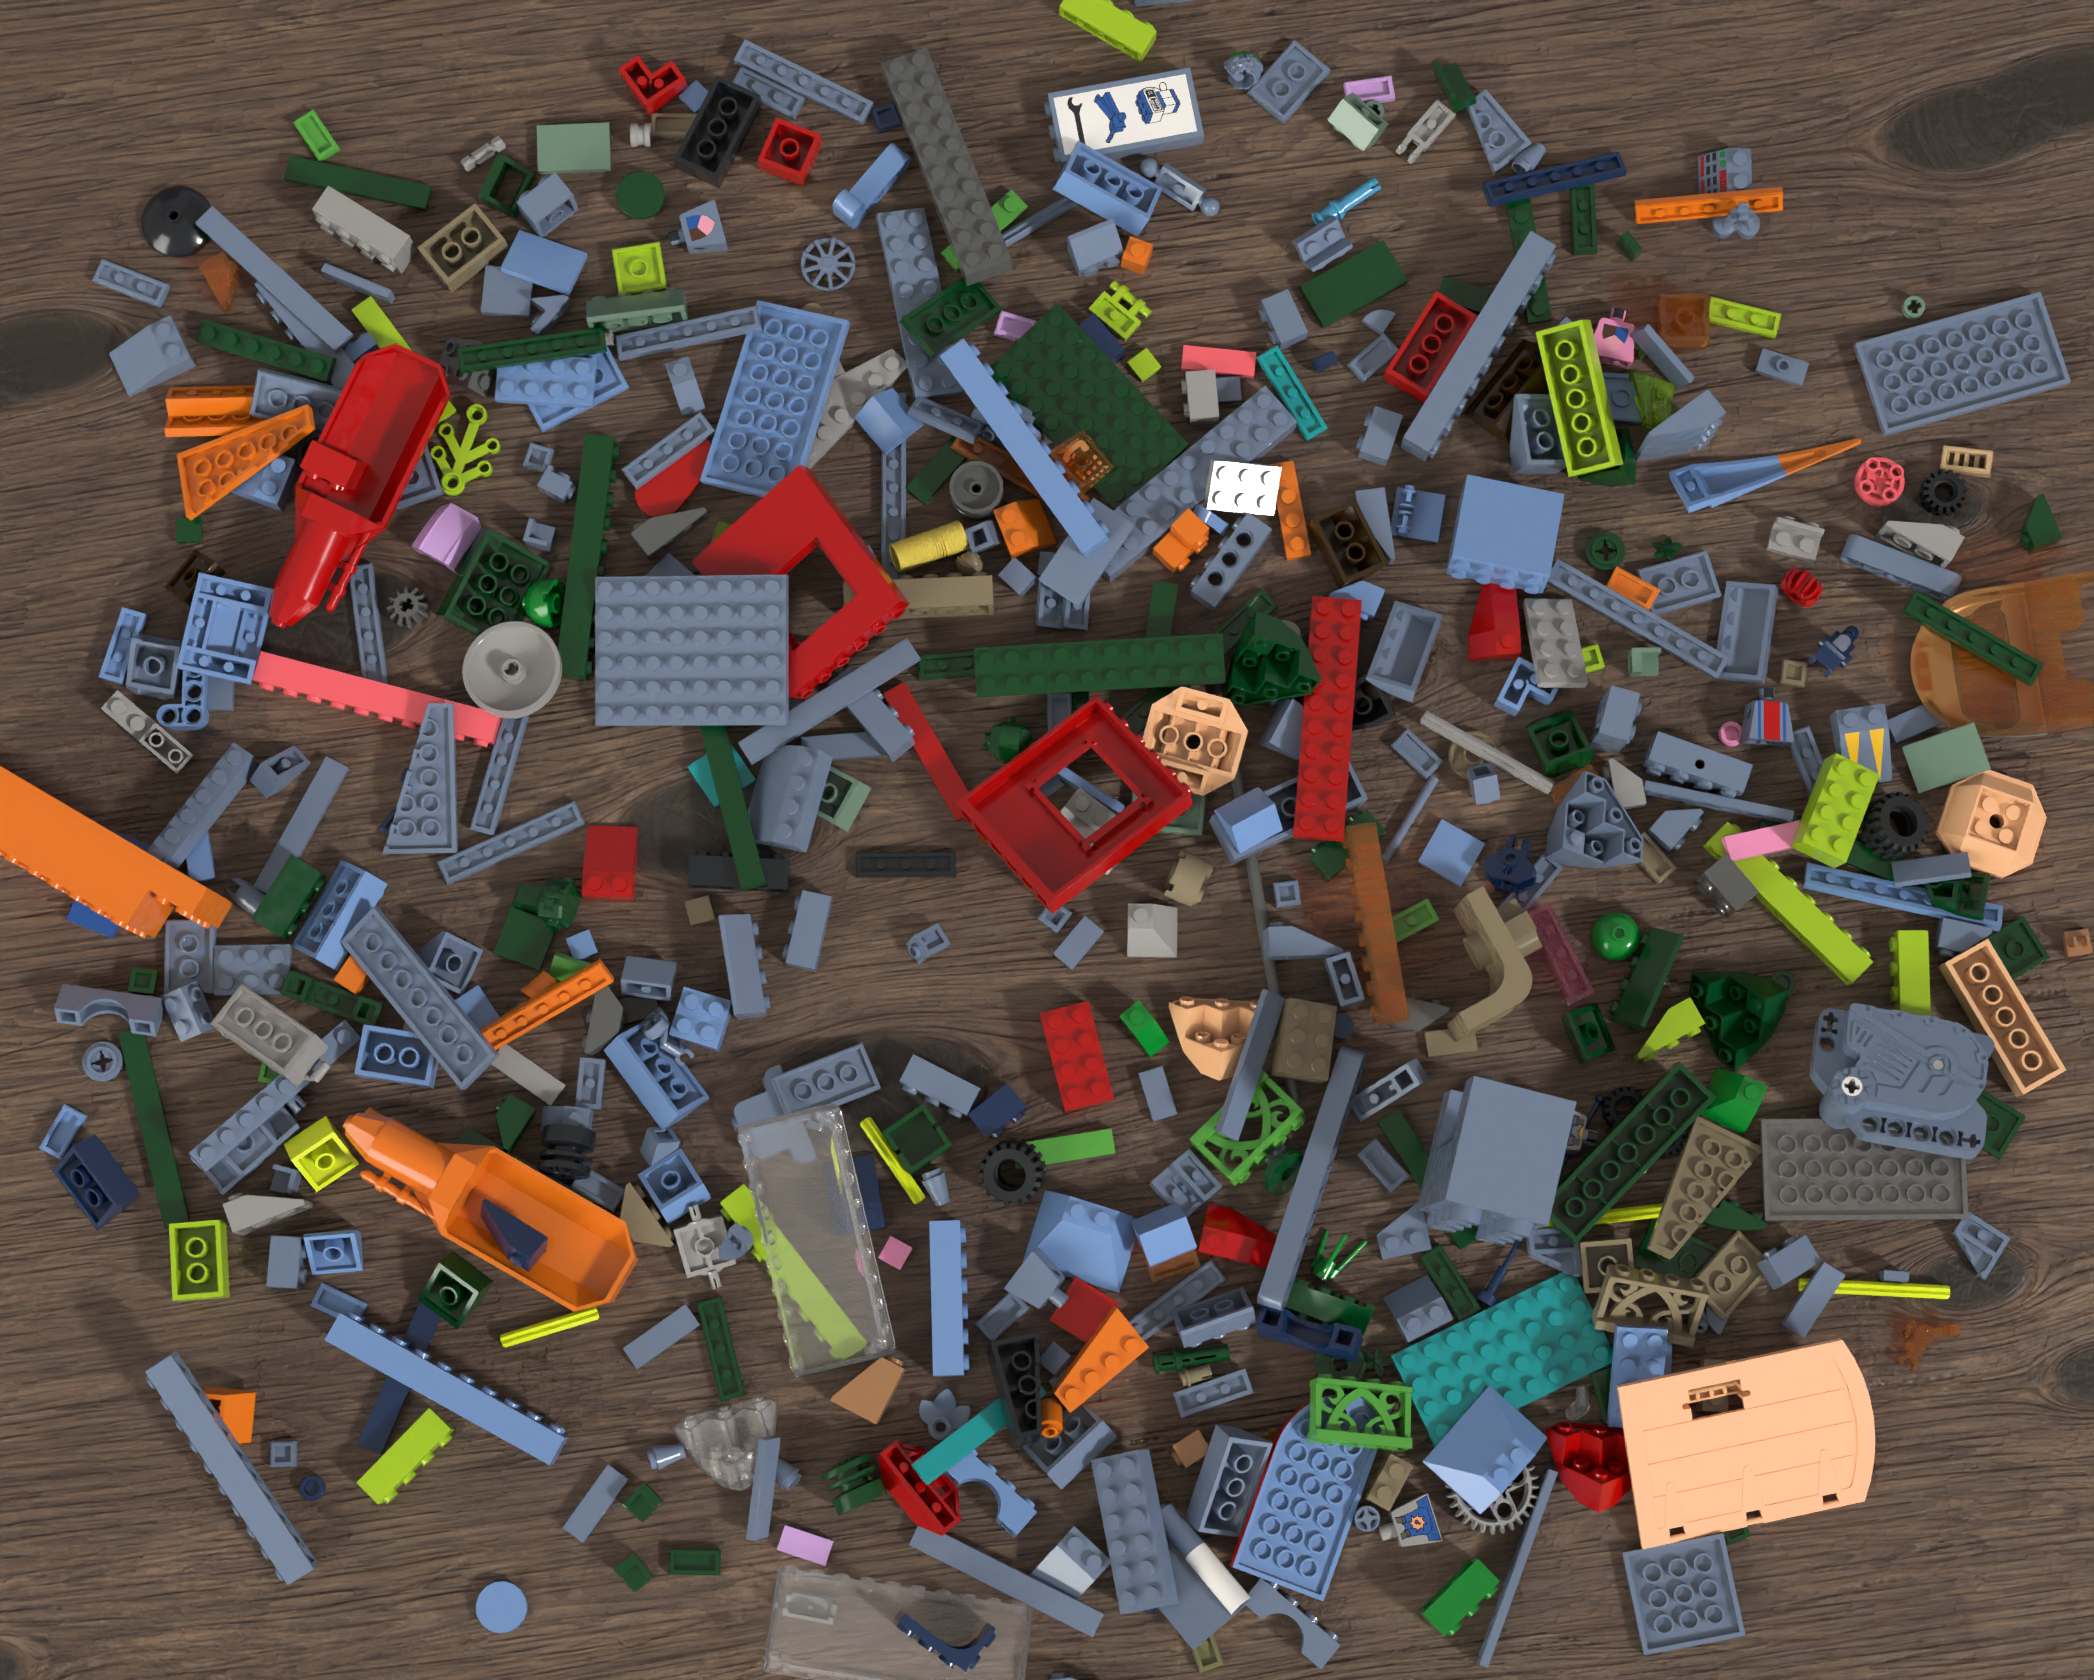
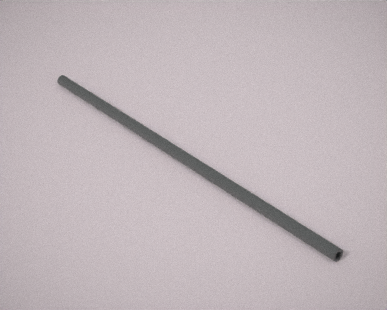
M1225 683L1214 684L1216 696L1222 697ZM1239 763L1235 780L1231 781L1234 799L1246 793L1241 763ZM1256 853L1245 858L1264 970L1268 990L1282 997L1276 960L1264 961L1262 931L1270 926ZM1284 1078L1286 1094L1296 1104H1300L1297 1080Z

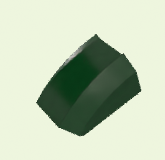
M1572 710L1553 713L1532 721L1526 726L1531 744L1546 777L1556 778L1578 768H1584L1592 760V748Z

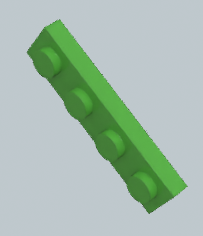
M1012 189L991 207L1001 233L1028 210V206ZM949 245L941 252V257L958 273L960 268L951 245Z

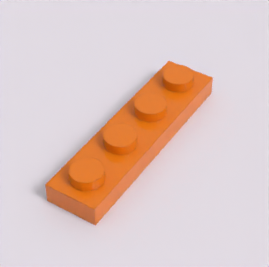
M1294 461L1269 464L1282 467L1276 508L1286 561L1311 557Z

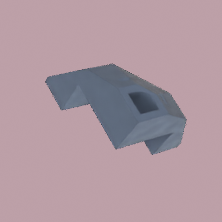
M1584 771L1557 808L1547 835L1545 858L1566 866L1593 869L1642 862L1644 839L1605 778Z

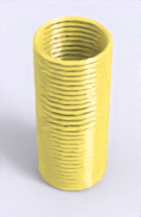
M958 520L947 523V525L938 526V528L935 527V529H930L929 531L927 530V532L915 534L913 537L890 543L889 545L892 562L899 573L913 570V568L937 561V559L940 560V558L949 557L969 548L964 528Z

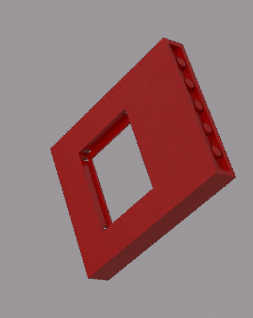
M802 465L797 466L692 560L702 576L786 575L817 546H820L856 596L803 643L799 644L789 631V696L796 699H805L810 696L815 686L827 681L832 675L831 672L837 667L844 666L854 652L865 648L870 638L882 633L886 629V625L892 619H897L903 615L905 608L910 604L810 468Z
M1097 695L956 802L960 814L1051 914L1193 805L1191 798L1193 793L1190 787L1185 782L1180 783L1176 779L1177 776L1173 769L1168 765L1165 767L1160 762L1161 759L1156 751L1153 749L1149 750L1145 746L1143 738L1138 733L1133 734L1129 730L1130 726L1122 716L1118 718L1114 714V709L1106 700L1102 701ZM1092 748L1133 791L1138 799L1085 839L1038 788Z

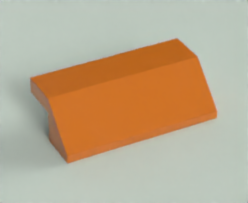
M255 385L169 387L165 399L168 419L164 428L165 436H225L267 420L250 415Z

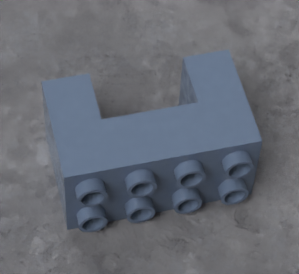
M1477 1076L1466 1080L1463 1092L1450 1089L1443 1093L1417 1206V1211L1429 1214L1426 1226L1445 1232L1456 1233V1230L1463 1231L1464 1227L1471 1228L1472 1225L1478 1226L1476 1239L1505 1246L1506 1242L1513 1243L1514 1240L1522 1241V1238H1531L1532 1230L1548 1226L1577 1102Z

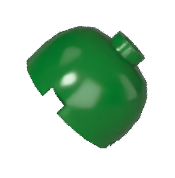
M540 579L534 582L523 597V609L526 610L529 619L538 626L559 628L561 626L562 603L564 604L565 586L562 581H557L558 579Z
M1609 912L1601 916L1593 924L1590 931L1592 949L1601 959L1608 962H1622L1630 958L1636 952L1640 943V929L1636 921L1629 915L1621 912Z

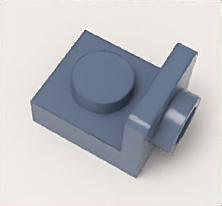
M938 923L915 934L906 943L909 954L918 964L923 963L928 957L942 951L951 944Z

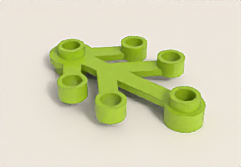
M473 404L467 410V418L470 422L461 447L454 436L455 431L452 425L444 423L439 427V434L446 440L456 460L453 469L450 468L446 461V451L443 447L435 446L431 449V457L438 463L443 473L441 488L448 495H459L465 489L467 482L479 476H490L493 468L488 461H481L477 467L463 473L465 464L488 453L497 454L501 449L497 439L489 438L485 444L471 450L479 425L484 424L488 416L485 408L480 404ZM481 413L482 417L479 420H475L474 415ZM445 428L451 429L448 435H444L442 432ZM491 443H496L497 447L493 450H490L489 445ZM436 451H442L441 457L436 458L434 456ZM483 465L489 466L487 472L480 471ZM451 481H457L456 487H449Z

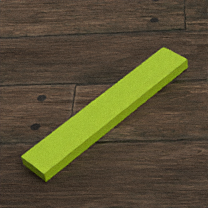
M372 296L351 309L380 349L396 343L411 350ZM448 401L438 424L457 412L450 401Z

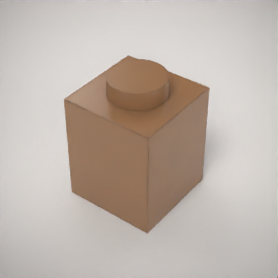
M1196 1430L1172 1445L1174 1451L1170 1454L1178 1466L1183 1464L1186 1468L1204 1457L1209 1446L1200 1431Z

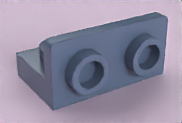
M1334 215L1293 240L1302 263L1312 272L1322 269L1326 264L1337 257L1343 256L1348 250L1353 248L1352 243L1345 238L1341 225Z

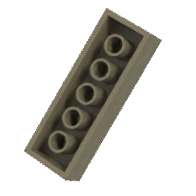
M976 572L972 576L962 577L960 573H951L947 575L948 577L938 578V575L927 574L923 575V578L913 579V576L910 575L899 576L898 579L893 581L910 604L905 608L904 614L897 619L994 615L992 575H987L986 572ZM843 582L845 606L856 595L849 585Z

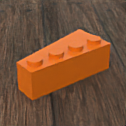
M1113 1305L1102 1323L1098 1325L1088 1342L1084 1344L1074 1361L1070 1363L1051 1390L1071 1413L1146 1351L1149 1346L1119 1309Z

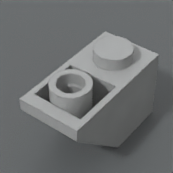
M1608 759L1605 767H1602L1603 778L1608 781L1625 810L1643 808L1646 805V798L1642 779L1616 760Z

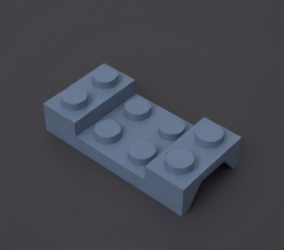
M282 1106L204 1173L216 1185L219 1192L227 1197L246 1180L245 1178L284 1145L285 1142L302 1131L303 1128L286 1108ZM190 1157V1159L201 1169V1167L194 1161V1159Z

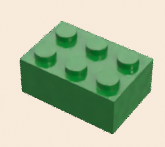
M1472 1557L1418 1612L1440 1635L1446 1636L1448 1634L1452 1636L1462 1626L1459 1622L1465 1616L1471 1617L1480 1608L1478 1603L1483 1598L1489 1599L1498 1590L1496 1585L1500 1581L1478 1558Z

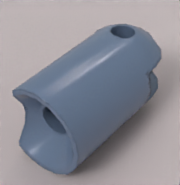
M232 878L231 880L239 884L240 887L235 894L225 888L226 896L253 915L265 894L241 878Z

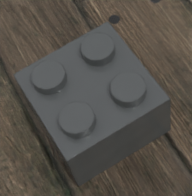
M1727 854L1695 879L1698 883L1696 885L1698 890L1705 897L1709 896L1714 902L1713 907L1715 910L1727 918L1759 893Z

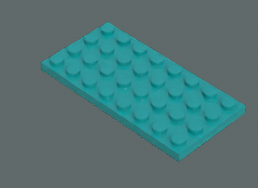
M1561 1272L1390 1356L1402 1382H1404V1386L1413 1387L1411 1401L1434 1447L1489 1385L1515 1409H1519L1612 1363L1613 1350L1603 1330L1594 1328L1591 1317L1593 1310L1576 1277Z

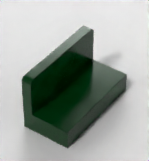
M1437 60L1432 62L1435 78L1454 113L1477 103L1475 95L1456 62L1444 68L1440 67Z

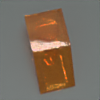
M223 251L198 266L221 307L227 313L231 311L240 282V277L236 272L240 268L237 262L232 257L228 258Z

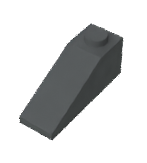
M702 507L653 517L647 521L642 520L638 522L630 534L648 559L652 561L706 520L709 515L707 510Z

